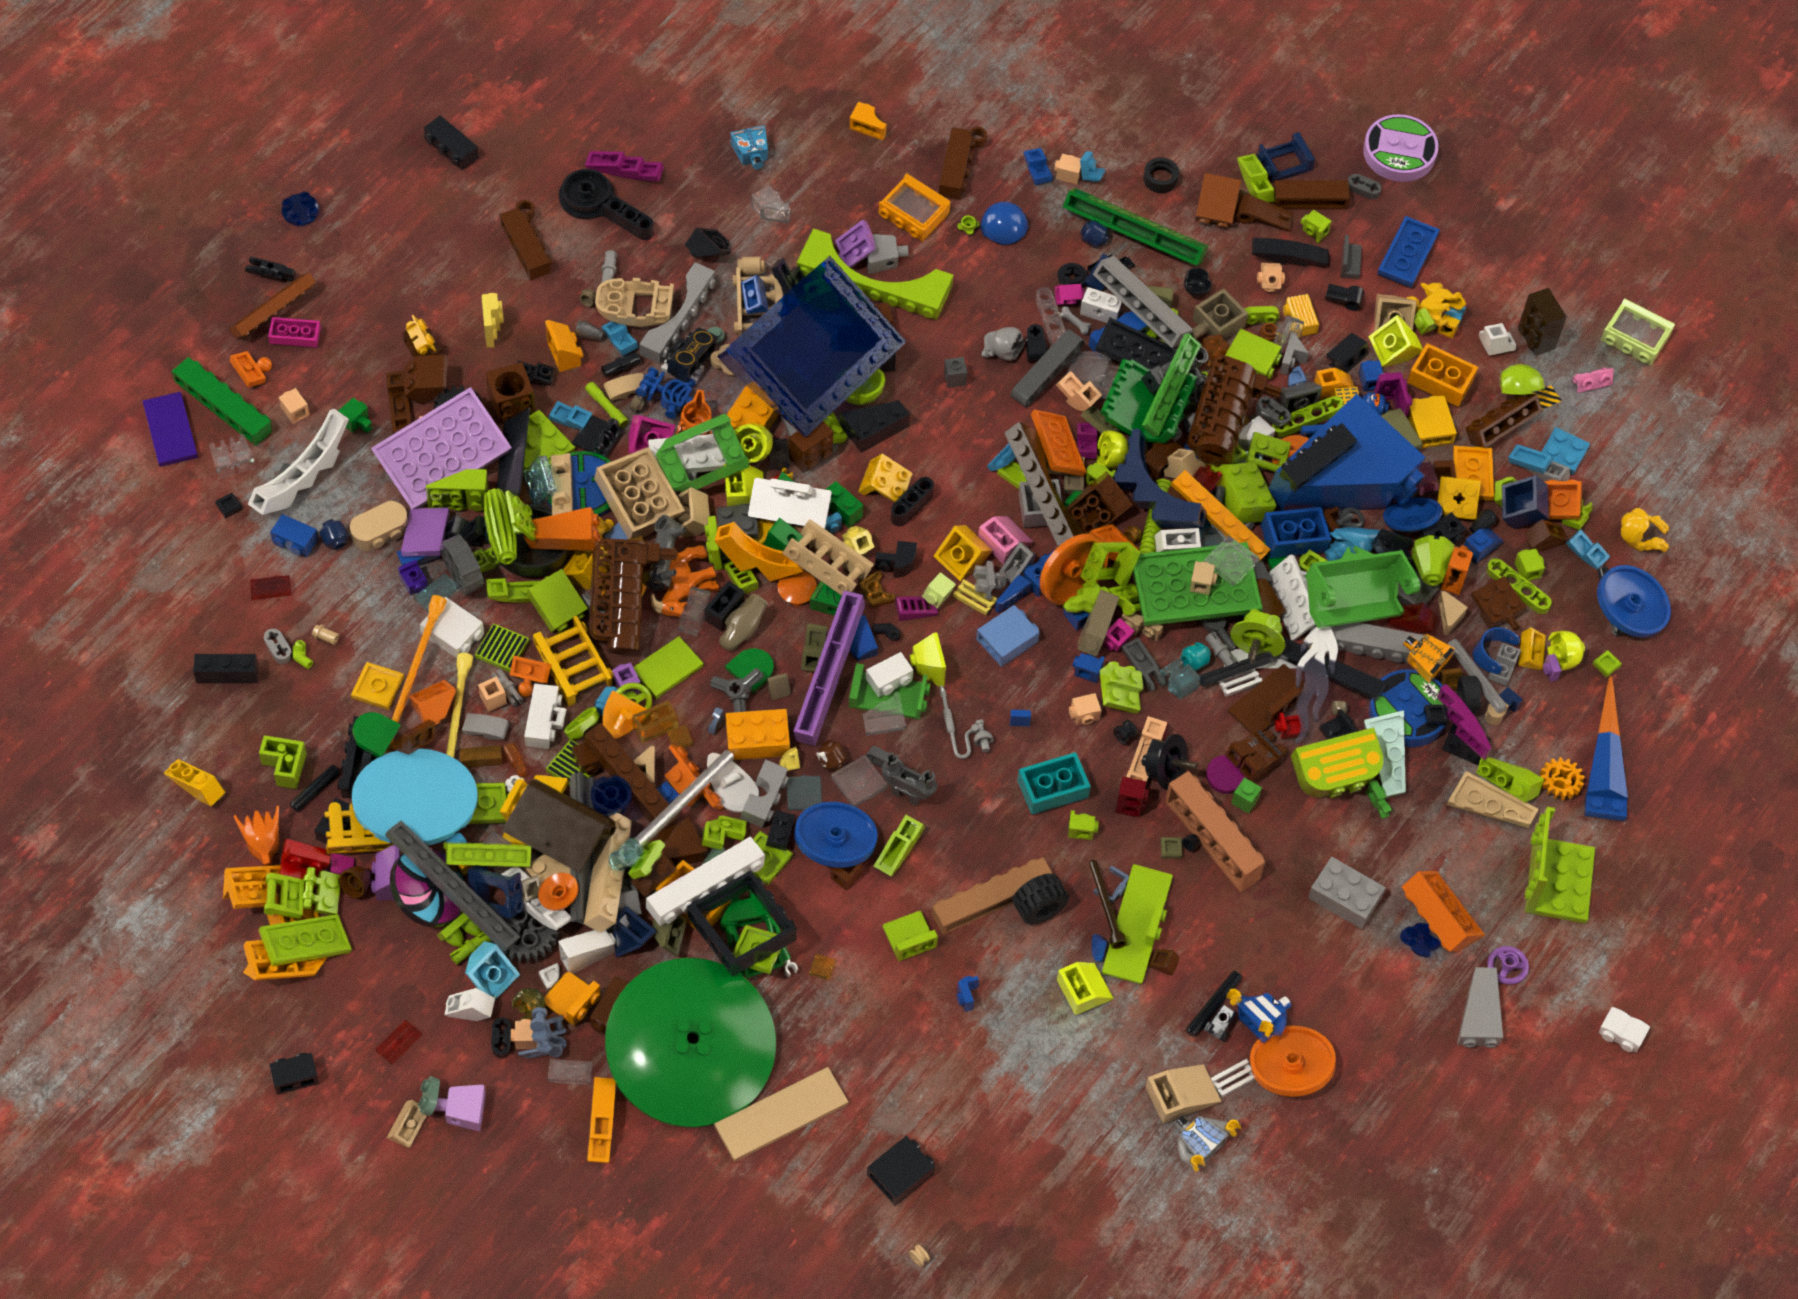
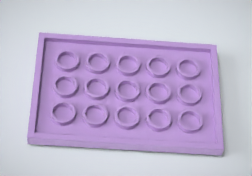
M470 387L378 443L371 450L409 507L413 510L419 509L428 503L426 485L466 469H483L509 453L512 447Z

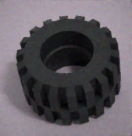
M1047 873L1023 884L1013 895L1012 903L1025 924L1034 925L1045 922L1057 915L1067 905L1070 897L1057 875Z

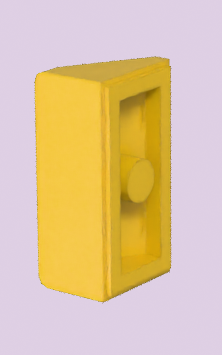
M1532 627L1521 633L1519 666L1537 670L1543 669L1545 634Z

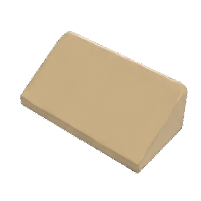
M409 1100L404 1104L387 1139L410 1148L427 1116L420 1113L417 1102Z

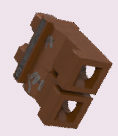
M1258 729L1245 739L1231 743L1225 756L1236 768L1240 767L1239 771L1246 779L1253 782L1277 767L1285 756L1287 748L1283 744L1274 745V734L1270 730L1262 732ZM1237 753L1240 757L1239 760L1235 759L1233 754ZM1250 767L1253 770V773L1250 774L1247 771V768Z

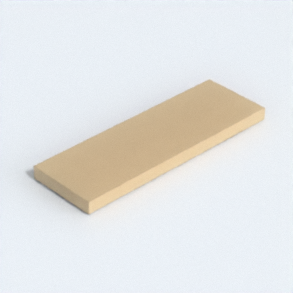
M827 1067L715 1123L714 1127L733 1161L736 1162L847 1106L849 1102Z

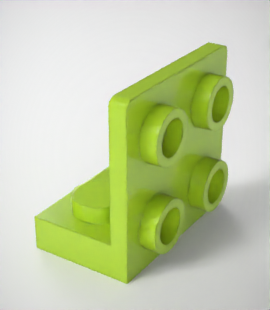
M921 911L883 924L884 932L898 962L937 947L938 936L935 930H929Z

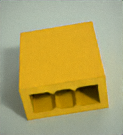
M1445 395L1412 399V406L1409 408L1407 419L1423 443L1422 448L1454 444L1457 432Z

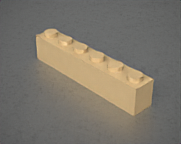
M616 811L608 816L615 821V833L607 839L601 837L596 845L584 919L585 925L600 933L616 924L632 820Z

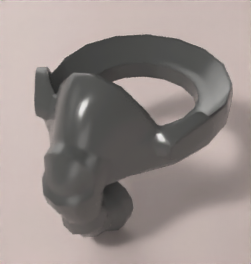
M1345 508L1339 512V519L1336 521L1339 528H1361L1364 524V517L1355 508ZM1352 512L1356 513L1359 516V523H1353L1350 521L1351 519H1353Z

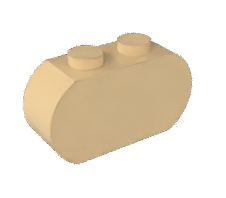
M387 501L354 517L350 523V532L354 545L360 550L371 551L381 548L392 540L401 538L405 535L408 522L406 509L398 502Z

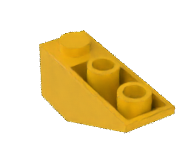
M179 759L172 763L164 772L168 778L185 791L209 806H212L225 793L215 776Z

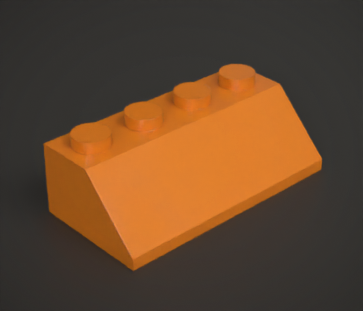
M1418 871L1402 886L1406 898L1414 903L1418 914L1425 918L1429 924V929L1440 938L1441 945L1447 951H1460L1485 936L1484 932L1438 871Z

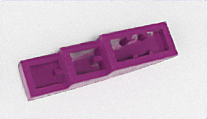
M590 151L585 163V167L588 169H594L618 177L646 181H659L664 169L662 162H645L643 157H626L624 152Z
M1445 684L1440 688L1437 699L1448 708L1447 718L1457 726L1455 734L1483 760H1486L1491 746L1482 727L1462 699Z

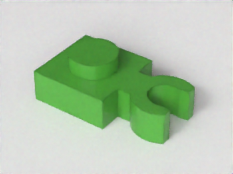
M1377 780L1370 782L1366 793L1375 809H1378L1382 819L1389 817L1388 812L1392 810L1385 801L1386 792L1384 788L1379 785Z

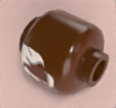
M830 739L818 746L819 749L816 755L824 769L836 771L843 767L846 754L839 742Z

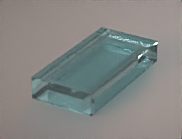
M444 573L414 596L415 601L429 612V603L433 595L443 598L449 597L458 590V585Z

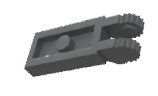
M1139 638L1121 646V651L1130 664L1135 667L1136 671L1142 672V679L1149 691L1155 690V685L1149 677L1153 674L1160 686L1166 684L1158 665Z

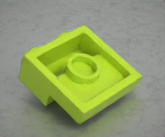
M1118 662L1108 663L1100 670L1103 706L1137 714L1141 711L1139 692L1143 690L1142 672L1136 671L1134 666L1121 667Z

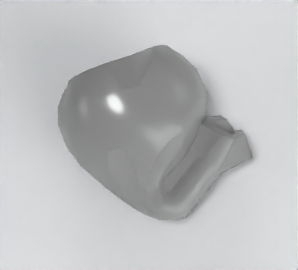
M1005 327L987 333L984 337V349L981 356L988 358L997 355L1005 361L1017 359L1025 344L1021 331L1015 327Z

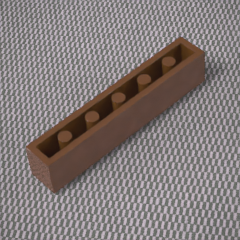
M602 723L585 734L583 743L651 823L669 806V803ZM677 814L663 829L676 824L679 815Z

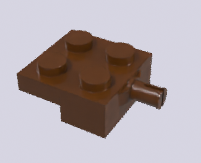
M1505 576L1471 593L1470 596L1481 610L1480 616L1489 629L1498 627L1508 622L1513 631L1520 627L1515 618L1523 615L1526 606Z

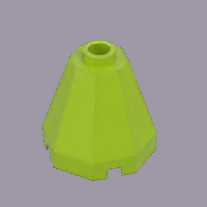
M1428 535L1414 542L1412 557L1422 581L1427 585L1437 586L1443 582L1454 550V544L1446 537L1439 536V539H1434V536Z

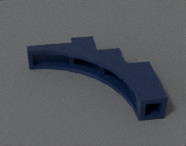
M1132 429V435L1128 439L1129 450L1125 455V464H1118V470L1114 474L1116 484L1121 490H1134L1133 500L1139 508L1153 509L1152 520L1158 527L1203 529L1206 510L1202 504L1173 497L1154 483L1146 465L1144 451L1146 437L1140 429Z

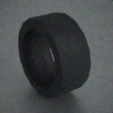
M1157 157L1146 164L1143 180L1146 187L1151 191L1167 193L1172 191L1178 183L1179 168L1172 160ZM1155 170H1165L1172 175V178L1166 181H1159L1154 179L1150 173Z
M1460 676L1457 684V695L1470 711L1476 714L1479 712L1481 702L1479 680L1477 676Z

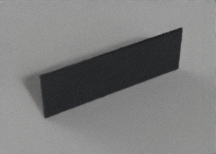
M529 407L504 422L503 435L512 447V450L501 457L499 461L496 489L502 490L504 494L509 490L513 495L519 496L521 492L530 414Z

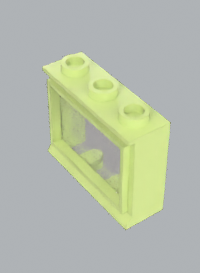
M1624 298L1615 315L1604 329L1601 341L1651 366L1670 337L1675 324Z

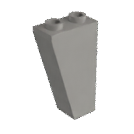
M1476 967L1471 978L1457 1045H1464L1467 1048L1475 1046L1494 1048L1499 1046L1503 1039L1497 968Z

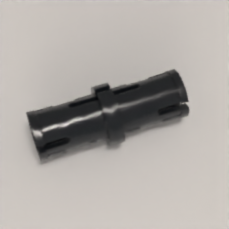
M633 352L623 358L618 357L615 361L602 365L601 371L605 377L619 371L624 372L626 368L639 364L640 357L637 352Z

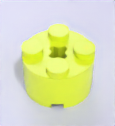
M750 423L734 430L745 457L748 456V463L762 461L770 454L773 446V436L766 427L761 424ZM749 440H752V443H754L752 447H750Z

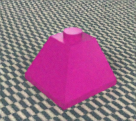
M634 415L629 431V453L632 454L649 447L648 440L672 437L675 425L641 415Z

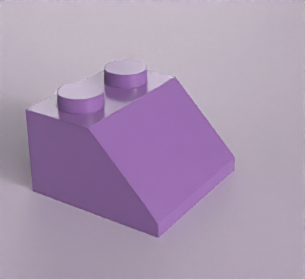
M395 845L377 853L376 862H372V874H375V880L372 881L371 888L372 893L376 894L377 901L394 900L390 888V872L395 860L401 855V850Z

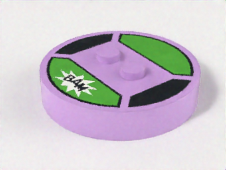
M1389 115L1380 118L1370 126L1366 134L1363 153L1367 164L1378 175L1398 182L1414 181L1425 176L1434 166L1438 153V140L1433 130L1423 121L1408 115Z

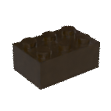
M1549 288L1528 295L1518 325L1519 333L1524 336L1528 348L1533 351L1535 356L1556 349L1567 317Z

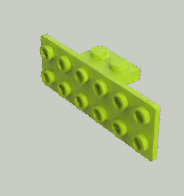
M1133 864L1116 921L1119 931L1125 934L1128 943L1120 949H1113L1111 944L1109 945L1102 974L1140 985L1143 983L1154 941L1160 938L1162 928L1158 927L1160 921L1164 922L1167 913L1164 905L1172 881V874Z

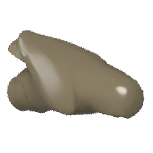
M751 594L739 608L728 615L725 619L726 631L719 640L723 649L729 652L734 651L743 641L751 639L768 605L765 599L758 594Z

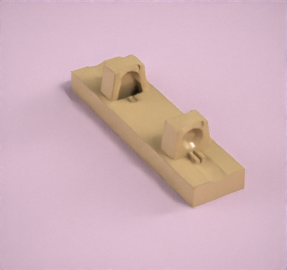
M570 453L552 455V515L573 511L572 457Z

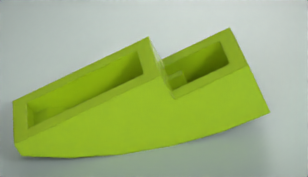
M1251 154L1237 157L1242 176L1250 194L1268 203L1274 202V188L1268 181V173L1257 156Z
M905 815L897 830L893 832L874 867L892 877L916 844L925 829L924 824Z

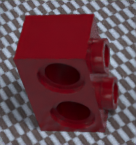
M1122 776L1115 813L1139 818L1141 810L1145 811L1149 789H1145L1146 781Z

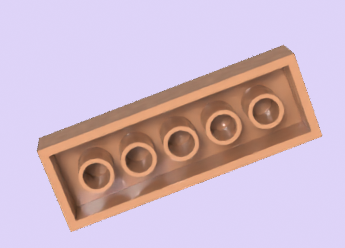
M1188 771L1170 782L1165 803L1190 833L1197 835V839H1200V845L1240 893L1260 881L1265 865L1263 855L1260 852H1256L1250 840L1240 833L1237 824L1229 820L1225 810L1214 802L1209 791L1203 789L1199 779L1196 776H1192Z

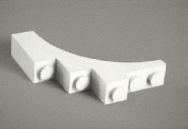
M336 409L330 410L317 435L300 457L279 476L266 484L254 488L248 505L262 515L291 507L299 490L312 487L320 470L333 467L339 454L337 446L349 419Z

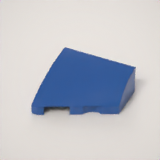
M865 615L861 616L849 650L858 661L878 655V647Z

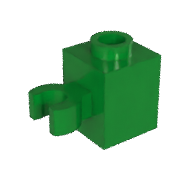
M353 397L338 410V412L349 419L346 428L353 433L360 427L368 434L373 429L370 426L372 422L369 420L368 407L364 402L358 401Z

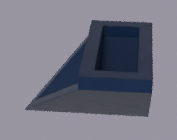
M627 906L617 914L616 924L613 925V936L616 940L614 945L616 958L642 947L656 933L653 927Z

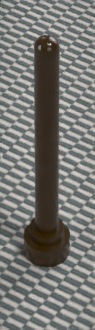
M1092 859L1089 865L1111 930L1109 941L1113 949H1120L1126 946L1128 942L1125 934L1119 931L1098 863Z

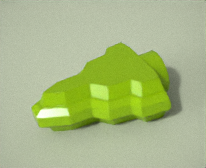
M1085 582L1082 588L1077 590L1076 595L1070 597L1063 607L1066 612L1078 613L1086 611L1090 613L1100 589L1109 591L1105 586L1100 587L1097 582L1094 587Z

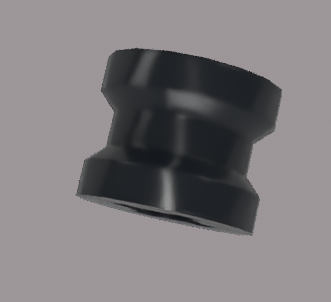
M1125 720L1121 726H1116L1113 729L1115 737L1122 745H1126L1129 743V739H1134L1138 736V730L1130 720Z

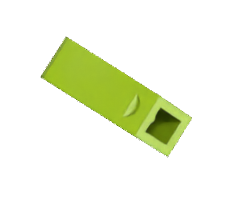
M1490 757L1486 760L1481 758L1476 772L1525 803L1539 796L1544 781L1542 777L1528 769Z

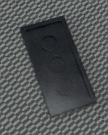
M1110 317L1095 351L1120 363L1122 359L1129 361L1133 359L1151 370L1172 361L1177 349L1171 348L1169 345Z

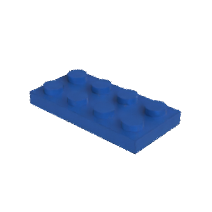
M1405 216L1377 274L1412 288L1440 229Z

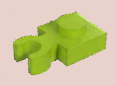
M1582 499L1580 519H1562V524L1580 530L1589 519V513L1592 511V502L1587 506H1583Z

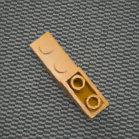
M594 1077L587 1162L609 1164L616 1085L612 1078Z

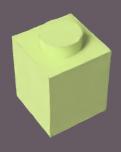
M940 572L927 586L922 598L938 609L950 596L956 584Z

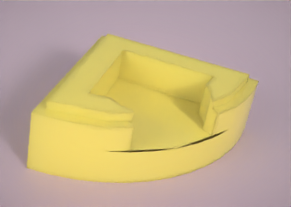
M796 747L785 752L780 760L779 765L787 768V771L800 768Z

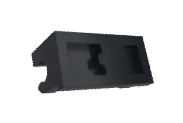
M1350 333L1327 353V358L1333 361L1328 365L1331 368H1337L1348 373L1368 355V342L1354 333Z

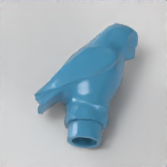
M1355 527L1335 529L1333 532H1330V535L1337 540L1330 543L1329 549L1324 551V555L1328 561L1338 560L1342 558L1347 547H1350V551L1356 554L1353 551L1354 546L1370 552L1374 548L1371 543L1380 530Z

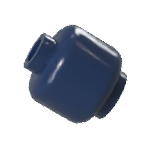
M1095 220L1086 222L1080 231L1082 241L1094 248L1099 247L1101 244L1104 245L1109 237L1107 235V227Z
M330 519L322 524L323 527L320 529L319 534L327 548L337 550L347 544L349 534L341 521Z

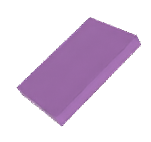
M449 508L410 509L401 549L402 557L441 556L440 546L446 535L450 516Z

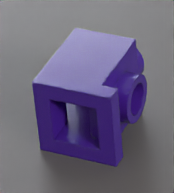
M416 559L398 567L399 578L410 596L415 593H421L428 588L427 579L418 566Z

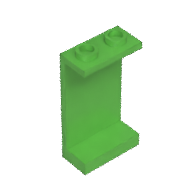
M856 663L849 696V708L920 720L921 712H926L927 701L924 700V697L929 695L931 683H927L928 675H924L922 682L911 681L906 686L894 689L891 694L878 698L866 680L864 664Z

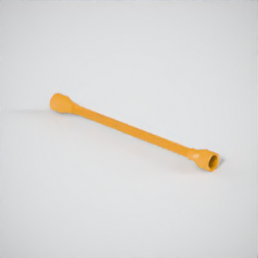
M433 595L429 603L427 625L391 719L397 723L400 721L407 702L406 700L412 688L411 686L431 636V631L438 617L445 609L447 600L441 596ZM390 745L387 748L385 754L393 752V749L390 748Z

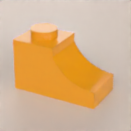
M858 102L850 116L849 129L884 140L887 124L881 122L876 117L875 107Z

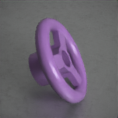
M1501 946L1493 950L1489 955L1487 961L1488 968H1494L1496 956L1501 961L1502 970L1500 974L1497 973L1498 982L1508 985L1517 984L1527 976L1529 971L1528 960L1517 948ZM1513 969H1522V972L1517 977L1505 978L1507 973Z

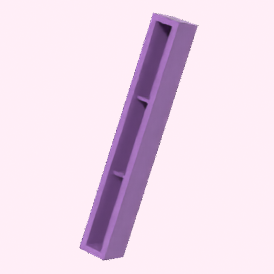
M843 591L794 729L797 742L816 746L865 607L863 595Z

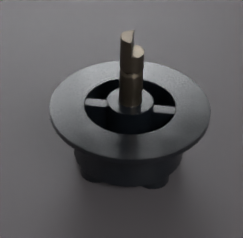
M1178 734L1170 735L1165 741L1152 739L1147 753L1143 755L1141 761L1142 766H1145L1149 779L1158 780L1160 786L1167 791L1170 782L1183 775L1186 769L1196 770L1199 763L1188 761L1186 742Z

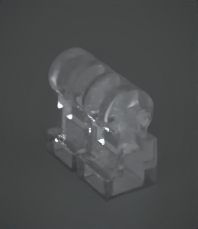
M244 434L238 435L239 442H235L233 437L229 438L230 450L232 449V453H229L228 446L225 445L224 440L220 441L221 446L218 448L215 447L214 443L209 444L218 479L236 474L234 466L237 467L238 473L255 469L254 459Z

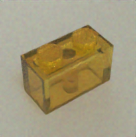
M668 700L633 715V729L640 742L644 743L678 728V716Z

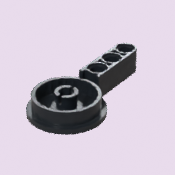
M580 169L570 173L563 181L559 190V202L562 209L570 216L585 220L605 217L641 240H650L653 237L652 218L615 196L612 184L601 172L594 169Z

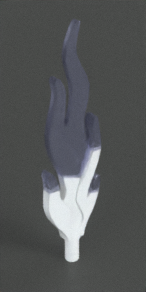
M1316 627L1307 635L1301 645V652H1304L1310 646L1312 647L1300 659L1296 669L1297 688L1300 686L1301 674L1305 672L1304 689L1296 704L1301 726L1300 734L1295 741L1296 744H1299L1307 734L1309 728L1308 706L1312 696L1315 693L1317 695L1312 714L1314 721L1318 722V712L1328 694L1329 680L1324 660L1326 653L1329 654L1330 673L1334 674L1338 645L1331 627L1319 629Z

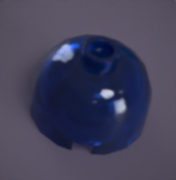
M611 775V777L607 778L605 776L600 777L591 788L593 808L607 817L615 813L622 815L631 804L632 792L629 783L624 778L616 775Z

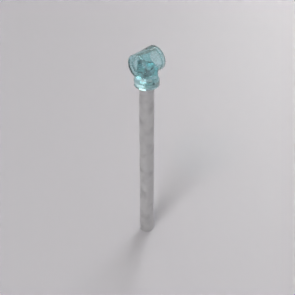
M725 750L635 839H627L617 850L612 852L609 856L611 867L614 870L622 871L634 865L643 854V847L734 759V755L729 750Z

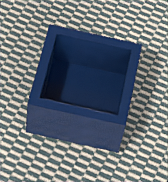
M1537 475L1502 485V519L1514 529L1539 522L1542 519H1549L1548 485Z

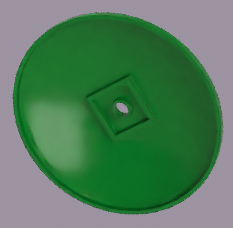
M678 958L661 962L644 970L623 989L615 1001L608 1018L605 1033V1051L609 1070L616 1085L633 1106L659 1122L677 1127L697 1128L714 1125L745 1109L755 1100L772 1071L776 1052V1035L768 1006L757 989L739 973L732 977L723 964L711 960ZM695 1033L699 1041L696 1044L689 1043L687 1040L688 1034Z

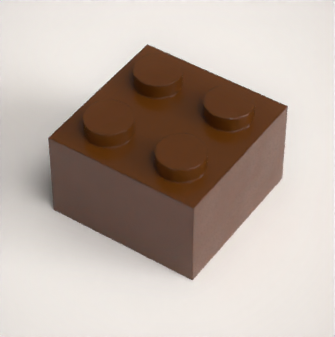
M819 416L789 436L788 458L802 473L812 470L816 467L817 463L823 459H828L833 453L834 432Z

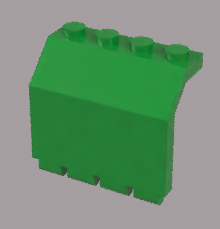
M1122 359L1100 412L1105 416L1104 420L1130 436L1132 435V429H1140L1146 437L1145 442L1165 443L1170 438L1173 439L1179 431L1177 428L1178 424L1181 423L1185 416L1183 411L1190 403L1189 396L1196 388L1195 381L1197 376L1190 373L1185 378L1160 435L1153 437L1142 426L1157 392L1151 394L1141 380L1149 369L1133 359L1130 361Z

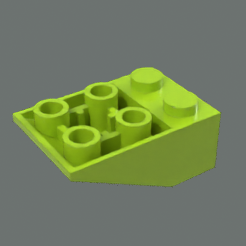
M466 469L426 485L428 507L449 508L455 511L484 510V495L489 490L487 470Z

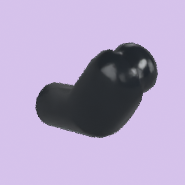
M892 623L873 624L874 634L884 633L892 641L898 640L901 636L900 631Z

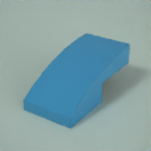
M611 321L602 326V330H604L612 345L622 356L639 348L637 341L628 333L625 325Z
M557 401L548 419L567 427L584 430L592 413L575 405L572 408Z
M1578 530L1566 542L1576 555L1596 570L1610 557L1598 542L1593 544L1582 530Z

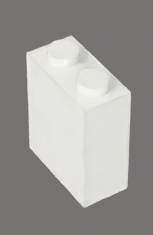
M445 597L447 600L445 609L435 622L429 640L457 658L459 653H468L475 641H479L483 637L484 627L481 620ZM428 616L420 624L421 634H423L427 625Z

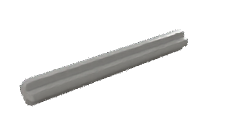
M1457 639L1449 641L1448 645L1455 649L1453 654L1469 676H1477L1481 692L1496 712L1501 713L1505 711V702Z

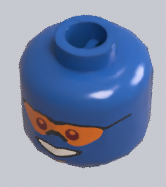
M1373 392L1362 395V399L1378 414L1382 415L1387 412L1389 403L1386 402L1384 395Z

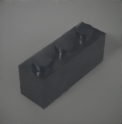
M441 115L424 127L426 142L436 147L441 155L449 158L454 166L464 170L479 158L478 146Z
M195 654L193 673L196 683H258L259 664L256 654Z

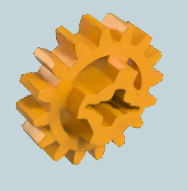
M1559 757L1558 762L1552 758L1550 763L1546 762L1541 769L1540 777L1544 779L1541 788L1548 789L1547 795L1554 794L1553 799H1556L1557 796H1561V800H1564L1566 796L1572 799L1574 794H1579L1580 789L1584 785L1583 780L1585 777L1581 775L1582 768L1576 769L1577 763L1570 764L1569 758L1566 762L1563 761L1562 757Z

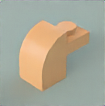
M1071 371L1056 384L1068 398L1066 402L1079 411L1087 410L1102 396L1090 381L1083 385Z

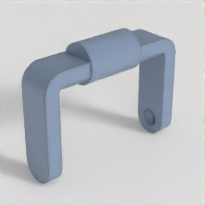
M1110 866V872L1124 879L1113 892V896L1108 895L1110 903H1114L1125 891L1129 876ZM1095 888L1093 893L1099 896L1098 890Z

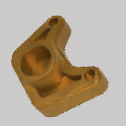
M876 571L860 582V589L871 607L883 606L895 601L894 594L886 593L882 589L880 584L882 573L880 571Z

